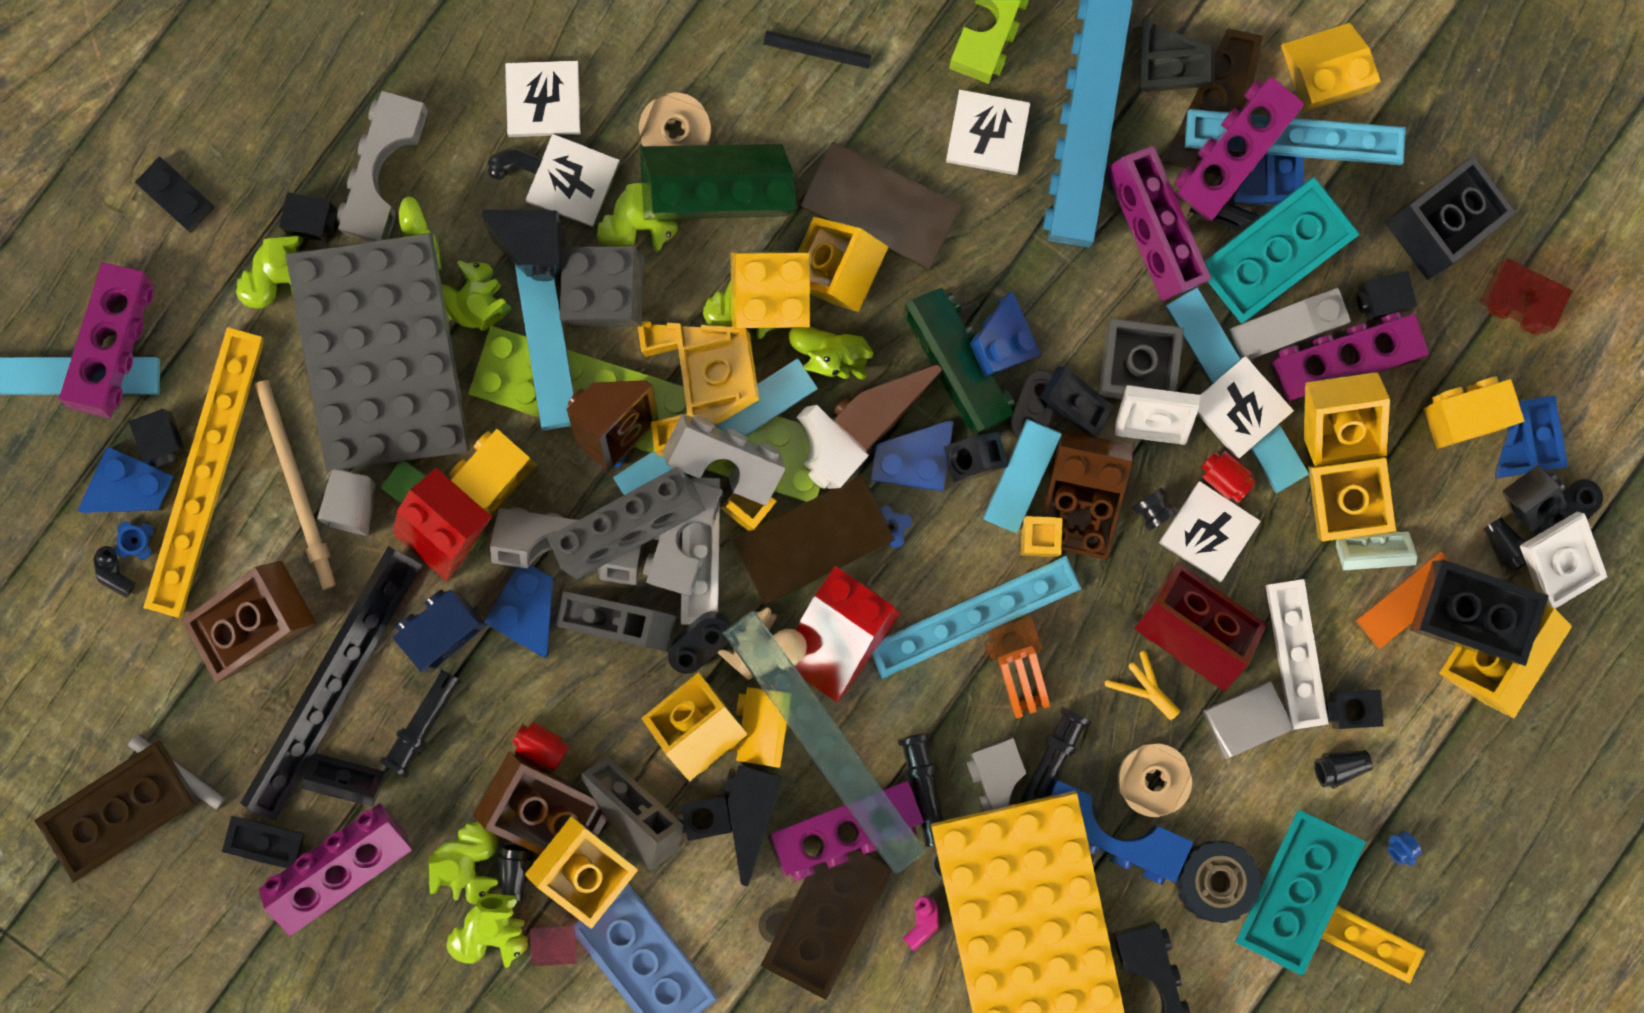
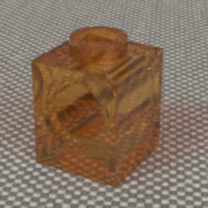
M1031 616L988 631L989 639L984 641L990 661L997 660L998 662V657L1009 654L1002 646V638L1008 632H1014L1020 637V649L1032 645L1036 653L1043 651Z

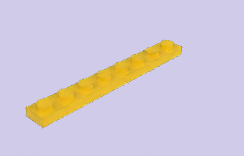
M229 327L226 329L143 607L145 609L177 618H182L265 341V338Z

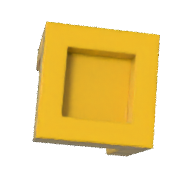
M732 493L720 509L744 529L751 531L765 517L776 503V500L770 497L765 506Z
M1025 516L1022 521L1021 556H1060L1062 518Z

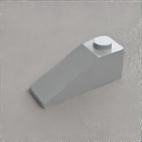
M1339 288L1238 325L1228 331L1239 358L1242 359L1246 356L1249 360H1253L1341 329L1349 324L1351 320Z

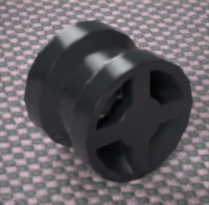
M1162 487L1132 507L1136 514L1143 516L1145 527L1148 531L1156 528L1179 511L1175 505L1168 503L1166 492Z

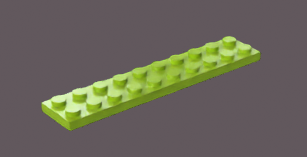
M490 326L468 395L540 418L527 337ZM567 350L574 394L581 388L586 390L593 382L647 380L653 388L659 420L687 413L684 386ZM777 416L746 436L747 440L757 445H760L761 442L767 443L780 451L786 469L774 490L775 493L803 502H808L818 497L820 486L812 481L808 475L811 471L803 464L808 459L809 440L806 430L801 423ZM652 429L633 448L648 453L655 451ZM718 459L711 462L705 471L729 478L735 463L727 459Z

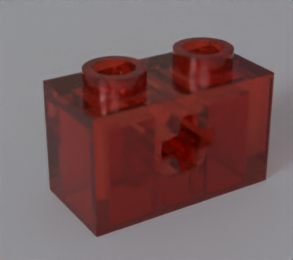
M1507 258L1497 264L1479 303L1487 306V311L1493 316L1501 319L1510 317L1520 322V328L1524 331L1540 335L1555 329L1573 290ZM1522 293L1527 295L1525 301L1530 303L1525 307L1522 305L1523 298L1519 296Z

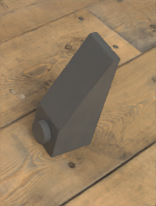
M563 591L555 627L669 652L676 616Z
M609 756L581 774L582 781L623 845L650 871L677 853L684 825Z

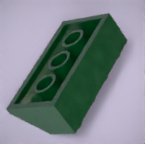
M782 144L641 146L639 148L644 220L786 217L796 210L794 173Z
M941 287L906 302L903 315L931 365H938L943 369L939 379L972 437L982 435L1012 418L1014 413L1011 408L1016 405L1007 388L1004 387L1000 390L994 376L998 375V373L986 377L983 376L969 345L976 333L970 324L964 327L958 316L962 312L958 301L952 293L946 295Z

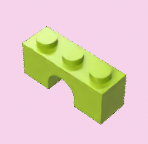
M975 0L976 4L988 8L994 14L996 24L993 28L984 32H977L964 27L953 53L949 69L987 84L990 83L993 74L1000 76L1007 55L1001 53L1006 41L1013 43L1020 22L1014 20L1019 8L1026 10L1029 0Z

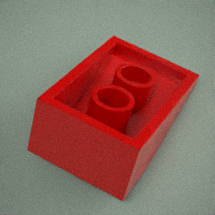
M435 468L409 490L397 510L393 535L448 582L492 516L439 469Z
M835 566L814 595L796 628L806 640V654L797 665L787 668L836 703H839L901 613L892 604Z

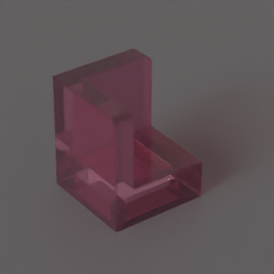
M534 925L530 928L531 966L577 964L579 953H576V930L574 926L549 927V925Z

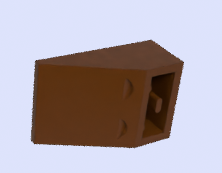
M1060 430L1062 435L1056 446L1041 517L1062 518L1061 550L1107 560L1133 462L1132 445Z

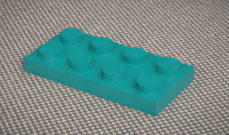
M1312 176L1204 260L1211 277L1208 283L1241 324H1243L1359 236L1360 232L1318 179Z
M1298 809L1261 886V890L1258 892V900L1256 903H1253L1252 909L1249 911L1235 943L1304 976L1367 842Z

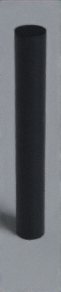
M767 30L765 33L763 45L866 69L870 65V54Z

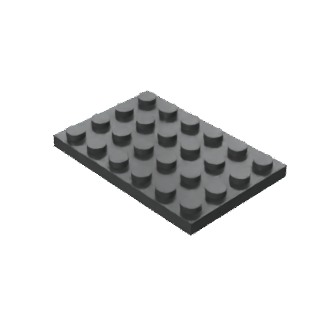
M425 233L285 254L326 471L334 468L344 469L465 453L471 450L433 234Z

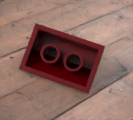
M1177 562L1146 606L1134 629L1147 640L1155 643L1174 656L1176 660L1184 663L1203 676L1208 682L1225 692L1248 666L1268 624Z

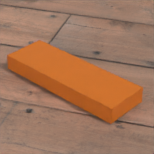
M1442 551L1436 553L1355 620L1378 649L1386 645L1413 622L1432 561L1442 559L1449 561Z

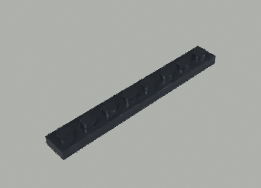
M390 546L387 547L240 803L246 809L276 820L420 570L421 563Z

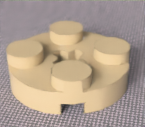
M677 92L669 93L667 96L651 101L641 114L639 133L642 146L709 145L712 130L709 116L702 104L690 95ZM676 121L682 122L681 129L685 131L684 135H678L675 139L670 138L669 131L665 130L667 124L674 125Z
M1158 743L1140 745L1126 755L1118 770V792L1132 810L1144 816L1160 817L1175 812L1185 804L1191 793L1192 776L1190 775L1187 762L1180 752L1168 745ZM1157 769L1162 772L1160 778L1165 782L1162 788L1156 786L1151 791L1147 788L1149 782L1145 780V776L1147 773L1153 774Z

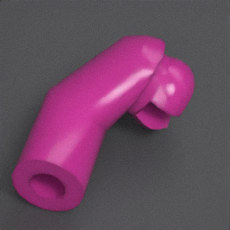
M921 896L915 901L916 926L903 937L904 941L914 952L939 929V907L936 901L928 896Z

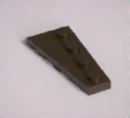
M1227 29L1215 52V86L1198 87L1188 110L1230 113L1233 108H1236L1240 111L1248 101L1244 94L1254 82L1263 36ZM1187 112L1162 163L1182 168L1189 166L1193 169L1202 157L1197 154L1200 149L1185 148ZM1228 151L1233 157H1239V152ZM1214 165L1208 166L1204 171L1222 176L1220 169Z

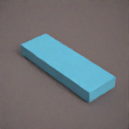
M1027 418L1007 462L1008 467L1004 468L986 508L983 520L1017 534L1062 435L1060 432Z

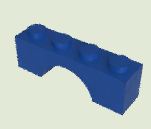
M1055 780L1047 797L1072 791L1077 792L1091 853L1096 855L1098 848L1112 854L1109 861L1130 870L1132 863L1146 870L1143 877L1161 885L1164 884L1166 879L1174 883L1176 882L1193 844L1192 841L1156 825L1145 834L1134 839L1121 840L1112 838L1101 830L1094 819L1092 796Z

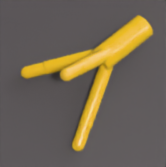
M1146 651L1140 652L1146 676L1135 663L1129 664V669L1145 689L1111 680L1105 681L1106 687L1150 699L1169 720L1174 719L1180 713V709L1158 688Z

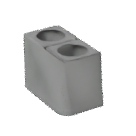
M335 468L332 469L317 519L331 528L368 536L380 487L368 476Z
M1271 682L1260 684L1202 711L1222 759L1233 757L1294 729Z

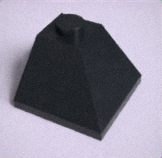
M482 209V218L493 243L527 277L543 282L552 281L554 277H561L562 247H565V233L557 210Z

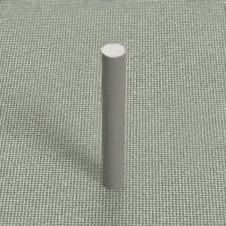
M138 734L128 744L137 753L151 745ZM173 760L192 792L218 810L226 798Z

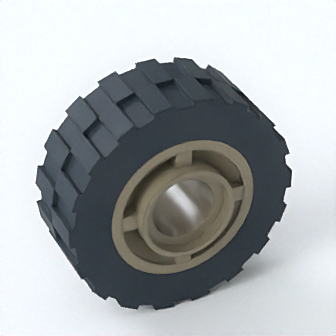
M1206 841L1199 846L1192 847L1186 857L1175 886L1178 888L1180 901H1183L1186 905L1185 908L1200 919L1218 923H1228L1231 920L1236 921L1244 913L1247 914L1252 909L1253 903H1256L1258 900L1259 889L1261 890L1259 868H1256L1254 858L1249 856L1244 848L1234 845L1235 843ZM1217 871L1222 872L1226 878L1225 887L1219 892L1214 891L1210 885V878Z

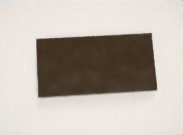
M832 142L800 208L822 219L861 228L889 246L888 251L930 271L962 204Z
M861 474L844 483L841 488H834L732 541L763 604L767 605L831 573L835 566L841 568L895 541V538L864 475Z
M159 740L34 821L74 883L199 803V801Z
M822 845L816 856H819L821 854ZM861 850L848 853L849 861L835 867L828 868L826 862L813 867L815 874L804 879L760 965L827 1000L893 869L892 866L869 854L863 855Z

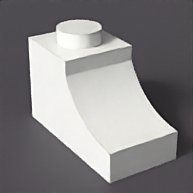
M818 405L807 406L796 417L805 428L809 440V455L803 464L811 471L808 474L809 477L821 488H841L868 455Z

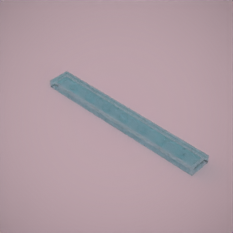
M751 610L723 631V635L893 873L899 874L926 853V850L755 610Z

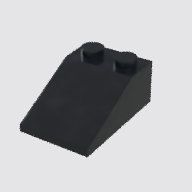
M1471 156L1384 223L1424 277L1429 280L1457 262L1516 214V212L1476 158Z
M1443 559L1432 561L1410 631L1447 644L1526 666L1549 595Z
M743 763L739 764L738 770L730 769L723 791L730 793L728 806L740 883L748 887L782 776Z

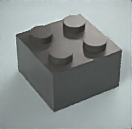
M634 246L562 247L560 320L570 327H642L644 255Z
M1110 319L1105 328L1098 394L1102 397L1123 399L1127 385L1176 392L1184 328Z

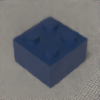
M441 589L425 602V605L428 607L420 615L410 614L396 626L399 632L392 638L420 672L431 673L487 626L461 593L454 590L444 592Z

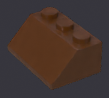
M647 380L593 382L586 390L583 388L579 389L568 402L569 407L566 409L576 444L607 472L652 429L651 422L659 420L653 388Z

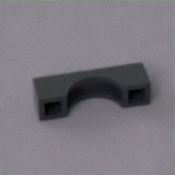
M1153 921L1112 932L1122 969L1125 972L1145 976L1153 982L1160 996L1161 1013H1190L1187 1001H1180L1177 987L1182 986V981L1177 965H1170L1167 951L1172 950V944L1167 929H1161L1160 925Z

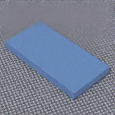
M629 882L592 929L580 920L569 928L635 1013H701L719 998Z

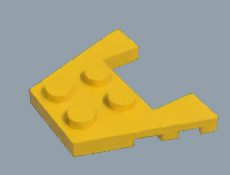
M642 321V327H638L641 352L645 357L678 349L687 407L686 415L691 417L701 415L712 421L715 427L760 400L750 333L746 328L709 325L687 327L682 326L680 323L658 325L652 324L650 321ZM681 415L651 422L654 450L659 457L664 456L663 450Z

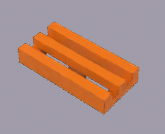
M1032 645L997 658L1016 719L1023 717L1022 711L1028 710L1030 714L1037 712L1036 706L1042 705L1043 709L1051 707L1036 652ZM1028 657L1038 693L1034 697L1032 696L1022 658ZM1015 662L1025 700L1020 702L1008 663Z

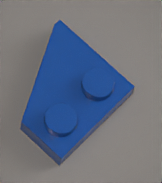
M1265 154L1238 187L1232 199V204L1276 205L1304 183L1303 157Z
M1013 292L999 299L997 302L999 306L995 312L986 318L982 324V330L976 333L969 343L984 377L1032 361L1041 356Z
M1556 396L1518 401L1525 422L1508 428L1495 470V479L1523 475L1537 465L1544 471L1568 467Z
M946 421L876 444L871 481L943 492L947 468L944 446L950 445L953 422Z
M107 447L77 511L85 514L161 511L177 477Z
M532 565L528 569L516 567L484 623L546 658L549 654L548 641L554 578Z

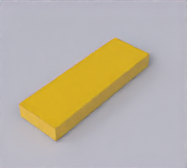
M1338 905L1321 938L1409 984L1426 951Z

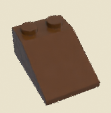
M934 365L860 392L854 399L848 395L834 409V422L868 454L939 379L943 369L938 365Z
M282 561L254 567L181 620L215 683L227 679L269 655L317 624Z
M510 751L473 814L484 829L541 855L571 816L596 836H598L607 820L591 794Z

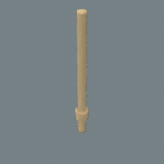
M269 380L257 382L254 385L308 545L306 553L309 563L315 566L322 590L333 588L337 585L328 561L331 555L327 543H322Z

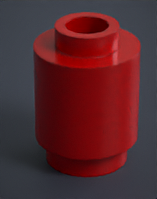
M1224 450L1221 454L1214 451L1201 466L1206 471L1202 478L1228 500L1232 498L1237 503L1244 498L1257 482L1251 476L1252 472L1227 450Z
M534 721L531 722L529 727L522 724L512 741V744L517 746L515 754L544 770L548 767L556 771L569 748V745L562 742V737Z

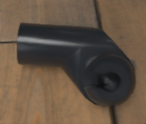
M511 147L490 157L487 172L491 178L496 180L504 179L507 171L515 167L536 174L542 157Z
M100 547L97 549L93 560L97 581L125 598L129 597L135 588L136 582L120 574L118 557L112 547Z

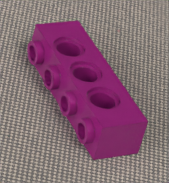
M1271 76L1265 78L1263 82L1257 79L1244 94V97L1248 99L1240 111L1236 108L1231 110L1221 123L1225 130L1217 140L1210 137L1197 153L1202 157L1193 169L1187 166L1174 182L1179 186L1174 192L1175 195L1207 221H1211L1305 105L1304 102ZM1254 108H1262L1268 115V122L1263 128H1257L1251 123L1250 115ZM1233 136L1239 137L1244 142L1245 150L1240 157H1233L1227 150V143ZM1210 165L1218 167L1222 174L1221 181L1216 186H1210L1204 180V171Z
M1154 145L1126 155L1107 167L1105 171L1161 302L1188 292L1211 280Z
M101 262L59 396V400L68 409L111 419L113 410L120 406L123 396L121 384L124 375L129 374L132 368L133 354L131 352L135 340H139L143 332L144 322L142 316L145 306L151 304L154 296L153 283L144 271ZM127 301V306L122 312L113 313L116 304ZM117 335V339L112 346L103 347V342L108 336ZM106 369V374L102 380L92 382V377L96 371Z
M1402 311L1382 317L1381 321L1383 324L1369 328L1368 322L1347 329L1348 336L1335 339L1334 334H1329L1313 340L1314 347L1301 351L1300 346L1296 345L1279 351L1280 358L1274 360L1271 366L1282 398L1287 403L1305 398L1306 382L1375 372L1381 373L1428 356L1429 352L1416 315L1412 314L1404 317ZM1376 336H1383L1388 339L1390 343L1388 353H1382L1377 350L1375 346ZM1342 347H1349L1355 352L1356 361L1353 365L1347 364L1341 359L1340 352ZM1308 358L1317 359L1321 363L1322 372L1320 376L1311 375L1307 371L1306 361Z
M906 781L773 832L767 838L783 879L792 876L794 882L814 875L813 867L825 862L828 868H832L849 861L848 853L861 849L862 854L865 855L883 848L882 840L895 836L897 842L918 834L915 827L923 824L924 820L909 782ZM875 811H883L889 816L890 825L888 829L880 830L873 825L872 814ZM849 824L855 829L856 838L854 842L845 843L840 840L837 833L839 825ZM815 837L821 842L822 851L819 856H809L804 851L803 841L805 838Z
M381 803L372 809L362 812L351 824L341 831L332 833L324 843L311 852L301 855L294 864L280 874L271 876L263 886L258 888L264 909L289 936L293 935L411 852L412 848L405 831Z

